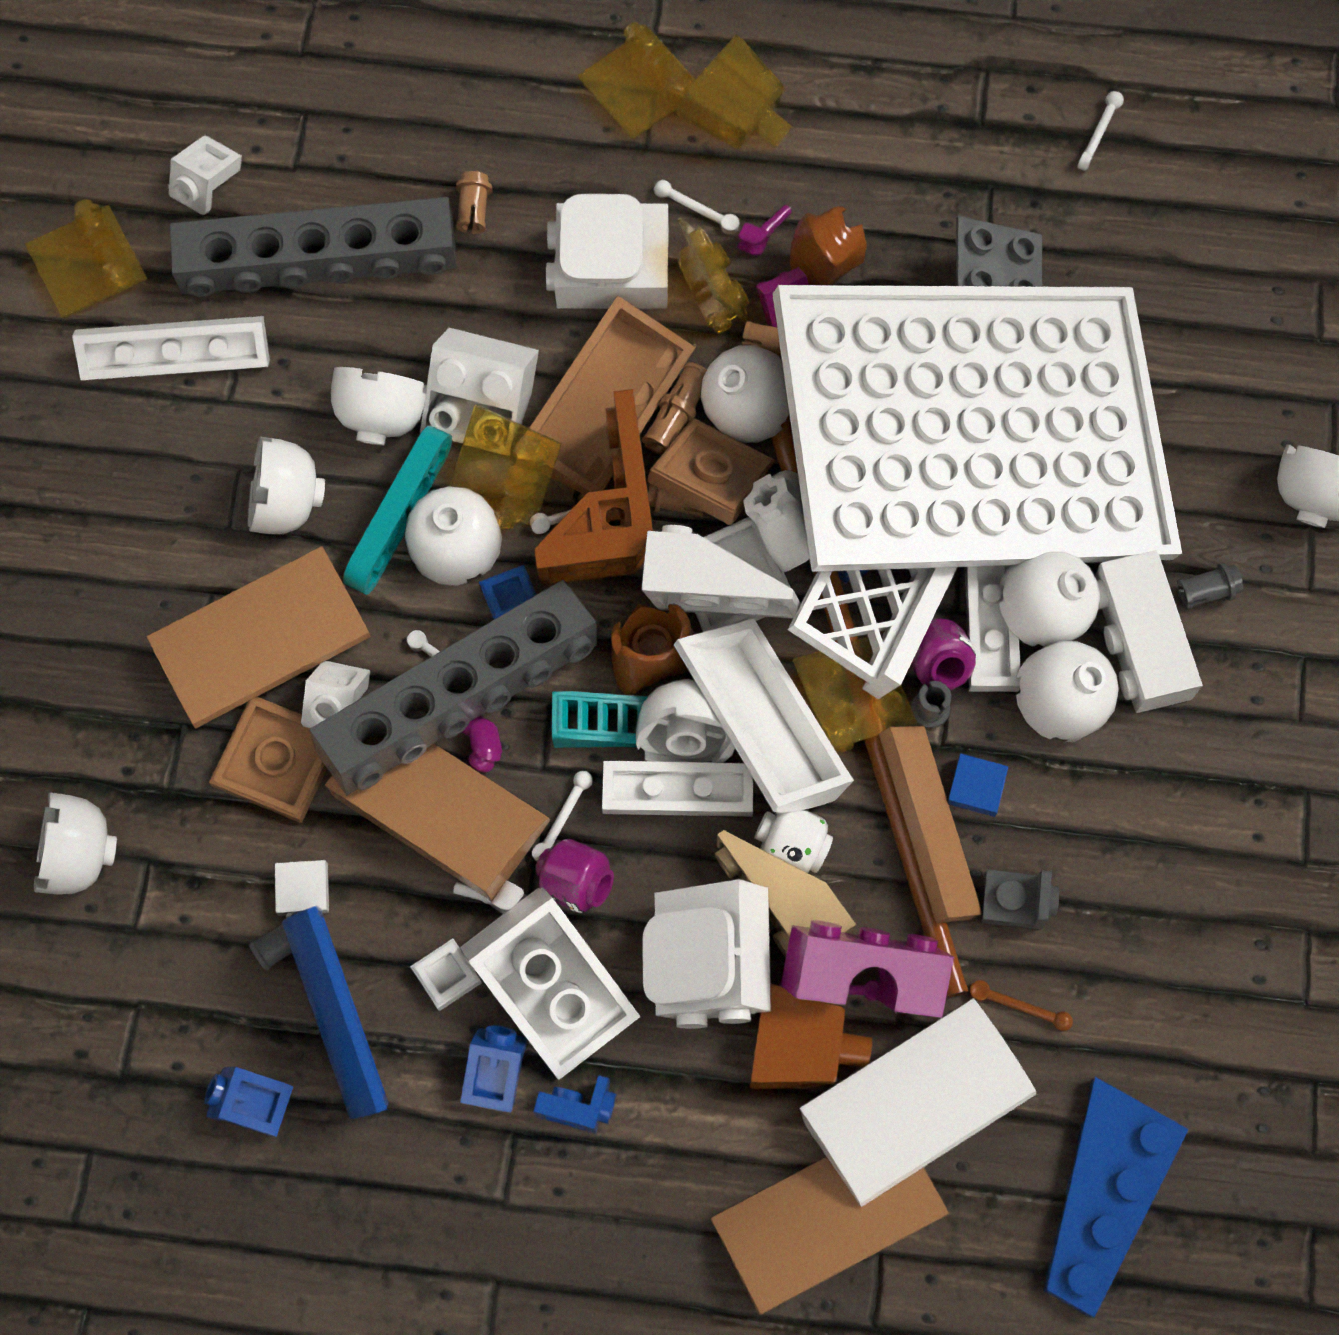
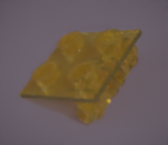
M632 22L625 28L623 34L626 40L623 45L578 75L579 80L632 140L700 94L704 89L652 30L644 24L639 25L637 22Z
M89 199L81 200L74 207L76 211L74 213L75 221L25 243L62 319L147 280L109 205L100 208L99 205L93 204Z
M679 218L677 221L689 246L683 248L678 253L680 257L678 266L689 284L690 291L696 293L694 299L699 305L707 326L714 328L716 333H722L732 326L731 320L735 317H739L745 323L751 321L744 308L749 304L748 297L737 280L731 281L725 269L731 263L722 246L717 241L711 243L701 227L694 229L682 218Z
M476 404L473 408L450 486L468 488L481 495L491 508L494 509L498 525L502 528L512 529L515 523L519 522L531 526V517L540 512L562 443Z
M866 637L851 642L854 654L869 664L874 654L869 638ZM821 651L792 660L798 673L797 676L802 682L809 699L810 707H812L815 713L814 716L837 754L852 749L855 742L878 736L880 732L889 727H905L917 723L901 685L880 699H877L862 689L866 682L865 680Z

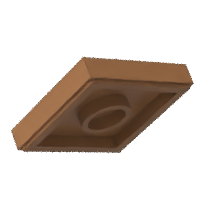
M693 418L650 469L647 482L731 526L745 508L743 499L751 493L753 483L770 474L776 460Z
M255 697L248 701L209 783L216 789L302 823L326 773L327 767L315 751L310 728L304 727L301 724V714Z

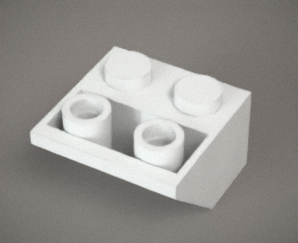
M448 328L432 347L420 433L426 426L431 425L451 434L452 441L510 456L532 394L539 350Z

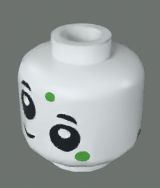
M807 810L777 812L776 814L767 811L754 837L762 842L761 850L806 873L809 871L817 873L833 841V836L827 834L828 825L826 820Z

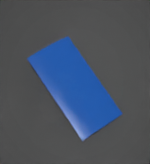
M313 906L284 919L282 925L349 1118H360L388 1109L389 1102L321 908Z

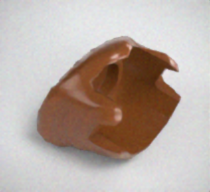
M843 206L833 207L820 215L806 213L798 222L791 242L790 270L799 267L807 276L809 285L832 286L865 260L867 243L863 226L861 224L851 228L846 227L842 213L847 209Z
M675 603L669 604V613H666L660 609L638 604L625 620L622 628L620 621L614 624L611 632L612 668L617 687L625 695L633 696L638 691L650 687L660 680L690 673L674 646L678 639L695 635L690 620L681 606Z

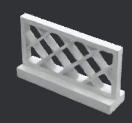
M957 567L909 568L910 581L898 585L895 584L891 569H878L883 587L867 591L860 571L847 570L854 593L841 596L835 595L830 580L832 571H818L788 630L865 680L866 682L862 689L875 698L880 699L901 685ZM904 592L900 599L899 593ZM822 593L824 599L818 600L819 596ZM887 596L893 615L890 621L876 623L869 599ZM857 601L864 626L846 629L839 605ZM827 607L834 632L823 634L806 622L812 610ZM880 631H885L881 638ZM868 635L874 653L869 664L854 654L850 637Z

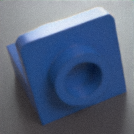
M491 1025L486 1027V1029H478L469 1047L460 1103L511 1113L515 1104L522 1057L526 1050L528 1039L516 1035L514 1029L505 1026Z
M224 1067L221 1074H215L208 1085L205 1095V1104L210 1105L207 1117L277 1137L293 1086L238 1067Z
M598 1075L590 1105L582 1103L583 1094L561 1087H554L552 1095L539 1091L533 1112L537 1118L596 1134L599 1122L609 1124L617 1094L608 1091L610 1087L609 1078Z

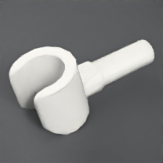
M507 880L492 902L464 883L456 882L454 886V894L483 901L502 914L527 897L520 887Z

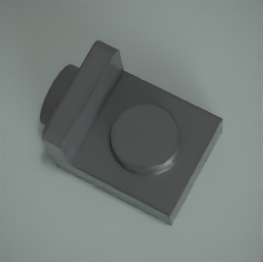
M987 869L984 874L980 923L1041 930L1048 922L1049 916L1055 917L1058 910L1059 886L1051 885L1052 871L1041 870L1038 875Z

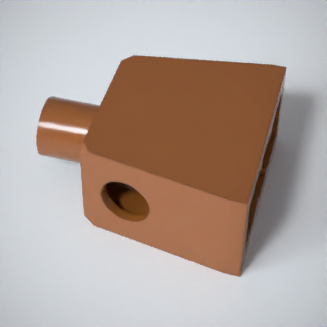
M770 984L771 1011L760 1012L750 1088L833 1087L836 1082L838 1064L861 1068L869 1065L872 1037L843 1033L844 1008L828 1002L799 999L784 988Z

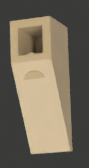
M724 830L717 834V847L719 851L714 853L724 872L731 879L738 875L740 880L768 888L769 921L777 930V933L772 937L785 958L792 925L810 928L811 920H820L842 926L841 932L853 934L856 926L855 922L826 882Z

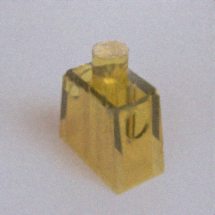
M737 34L683 94L676 113L681 118L735 149H741L755 132L776 148L792 128L787 121L774 112L785 91L783 84Z

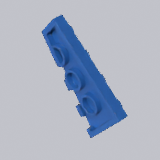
M1097 1077L1091 1080L1086 1113L1077 1141L1076 1157L1065 1195L1067 1196L1063 1214L1058 1225L1043 1290L1090 1318L1095 1317L1189 1130Z

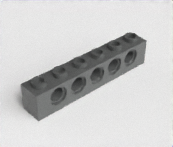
M448 197L170 223L172 274L182 295L190 294L192 296L205 297L216 291L237 290L240 292H254L261 287L279 285L288 288H298L310 282L329 281L340 284L347 283L353 278L374 276L379 279H391L404 273L421 272L434 275L442 273L446 269H457L453 218ZM405 238L416 239L413 243L408 245L398 244L401 240ZM358 243H370L363 249H353ZM313 247H323V249L317 253H306L309 249ZM277 251L272 257L260 258L266 252ZM221 256H230V258L224 262H215V260Z
M561 580L310 728L315 751L346 796L357 789H368L378 783L384 773L401 763L408 764L417 760L430 745L444 737L452 738L465 730L470 721L485 712L493 713L500 710L510 701L513 695L528 686L534 688L543 684L549 679L553 671L568 662L576 663L587 657L597 645L596 621L567 583ZM538 637H548L552 639L551 641L543 644L533 642V640ZM498 661L511 663L508 667L501 669L491 667L492 664ZM456 686H466L469 688L461 694L449 692L450 689ZM414 711L427 712L420 719H409L406 717ZM372 736L385 738L376 745L364 744V741Z

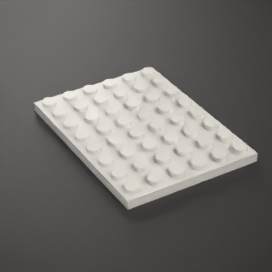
M778 285L773 292L812 572L1017 565L1047 551H1065L1079 557L1084 563L1106 562L1156 549L1161 560H1173L1182 554L1132 287Z

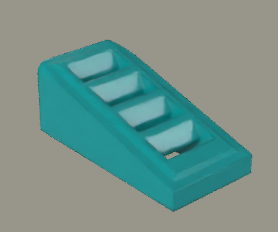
M553 691L552 741L554 748L637 747L636 733H628V710H637L638 722L642 704L647 697ZM588 710H598V731L588 730ZM608 710H618V732L608 731ZM568 711H578L577 729H568Z

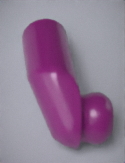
M480 715L470 721L461 733L470 737L471 749L473 750L468 757L470 766L479 772L486 773L490 772L494 768L495 762L501 759L503 751L498 728L493 722Z

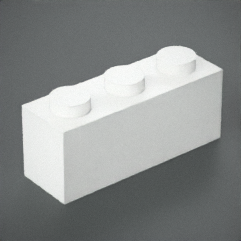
M1158 550L1102 562L1094 575L1098 582L1100 593L1098 610H1103L1107 626L1104 627L1107 648L1112 655L1117 654L1122 669L1119 672V684L1124 698L1132 700L1136 713L1192 700L1203 685Z

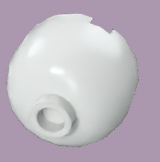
M739 345L721 353L709 365L702 380L701 401L705 414L720 432L741 443H759L776 436L783 429L780 425L786 421L789 415L782 359L777 354L757 345Z
M336 367L334 368L331 385V404L335 416L341 424L357 432L356 441L384 446L386 437L403 436L410 432L418 423L425 405L427 385H424L421 381L378 371V374H362V369Z
M260 437L254 459V465L256 466L254 481L251 480L248 506L249 531L266 534H285L297 530L307 521L312 506H322L325 479L316 478L313 459L307 451L297 444L280 439Z
M1287 444L1280 461L1277 480L1279 493L1285 503L1299 511L1296 520L1320 528H1325L1328 520L1339 521V455L1298 445L1296 450L1293 446Z
M447 486L430 491L416 502L407 518L405 541L411 560L423 576L438 584L458 586L467 583V579L474 578L480 573L484 575L492 568L500 555L502 534L495 511L481 495L468 488Z
M1047 551L1020 564L1010 565L1001 578L999 587L1004 585V600L999 602L1001 614L1009 629L1025 644L1030 646L1040 644L1047 647L1060 641H1073L1083 635L1096 618L1100 601L1098 582L1091 569L1079 557L1068 552Z
M1078 641L1053 643L1030 655L1018 670L1017 679L1020 677L1021 679L1019 683L1020 693L1016 695L1017 705L1026 722L1043 737L1048 739L1057 737L1067 740L1066 742H1076L1099 730L1115 711L1119 691L1116 673L1109 660L1102 653Z
M694 680L673 681L658 687L642 704L636 727V745L638 750L641 747L645 751L646 761L705 763L712 761V763H724L733 755L735 749L733 743Z
M49 793V807H45L36 861L41 863L39 876L34 878V892L74 894L87 889L97 881L103 865H113L117 836L107 835L105 816L97 806L88 800L72 795Z

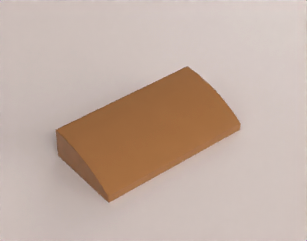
M617 295L518 444L513 455L545 475L584 495L588 492L603 491L613 476L612 456L620 455L619 448L609 449L605 408L614 407L613 391L633 389L640 434L696 347Z
M323 546L147 636L168 680L195 729L371 637Z
M372 736L366 739L364 744L376 745L385 738ZM436 744L427 747L424 754L417 760L408 764L401 763L387 771L378 783L368 789H357L346 796L333 776L325 784L333 797L491 902L550 822L549 817Z
M826 1157L711 1218V1221L760 1316L945 1217L949 1212L924 1167L861 1207Z

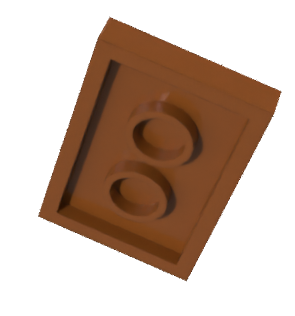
M633 389L613 391L614 407L605 408L609 449L619 448L620 454L612 456L615 489L586 493L534 549L541 586L554 585L561 580L571 583L636 574L644 564L647 531H653ZM618 521L620 522V525L611 526L610 523Z

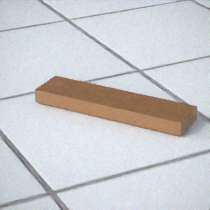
M905 726L887 728L879 733V737L935 922L971 920L982 915L925 727Z

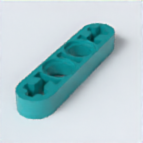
M431 425L423 429L352 554L344 572V585L365 595L370 594L375 588L405 535L407 518L416 502L428 493L447 459L452 445L451 434Z

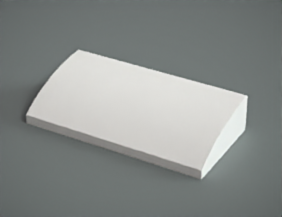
M754 618L684 637L675 642L676 650L773 812H794L836 801L854 781Z
M973 998L800 1108L805 1126L862 1207L1035 1096L1036 1090L1000 1033Z

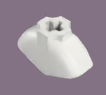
M782 471L774 476L768 474L755 481L751 493L743 499L745 512L758 526L760 536L780 572H787L810 560L798 473Z

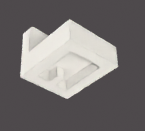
M204 135L171 159L169 195L196 212L205 215L211 210L212 191L240 171L242 156Z
M329 661L320 663L306 680L301 724L304 727L312 728L359 700L368 689L370 670Z

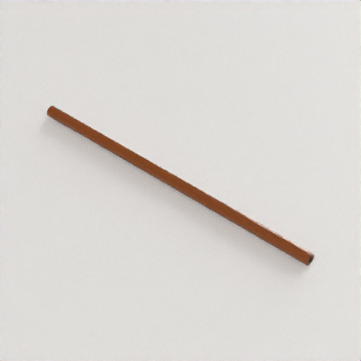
M788 415L786 421L780 425L783 429L776 436L771 437L781 472L792 471L798 473L791 421ZM818 571L812 572L814 578ZM832 571L830 580L835 595H845L838 572ZM848 604L839 605L846 629L855 628ZM825 607L824 612L828 621L830 631L832 633L834 632V629L831 623L827 607ZM858 636L850 637L854 654L865 661ZM841 665L924 936L938 940L937 947L954 957L946 999L967 993L968 988L947 922H935L879 737V733L886 730L878 700L862 689L866 682L865 680Z

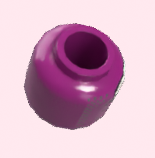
M942 618L932 619L910 666L919 681L924 685L926 684L928 688L931 681H939L950 690H953L963 685L972 676L976 666V651L963 629L955 622Z
M572 839L562 840L552 849H545L536 864L539 888H544L557 904L578 913L588 911L593 906H601L607 899L614 882V873L610 870L607 856Z

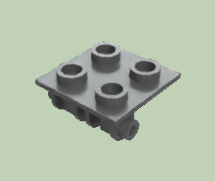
M958 216L956 218V286L1042 287V234Z

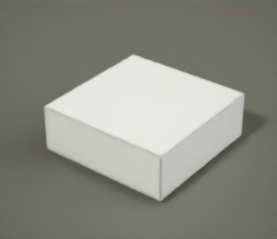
M326 860L275 863L276 914L278 916H286L290 912L296 914L313 906L320 907L322 913H329L328 863Z
M451 939L410 966L439 1011L482 983L454 939Z

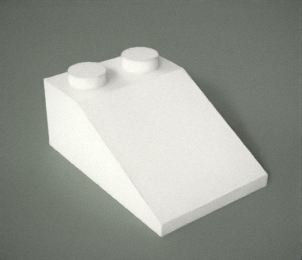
M665 525L662 527V532L647 531L642 591L657 609L669 611L668 605L675 603L681 606L685 612L777 618H794L801 603L792 588L704 537L692 534L691 528L681 525Z
M538 887L460 947L469 963L558 1080L641 1017L544 888L540 889Z

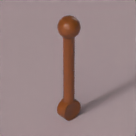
M977 980L970 986V997L974 998L976 1002H983L986 999L1052 1022L1059 1031H1068L1073 1025V1018L1068 1012L1060 1011L1054 1013L990 990L988 983L983 980Z

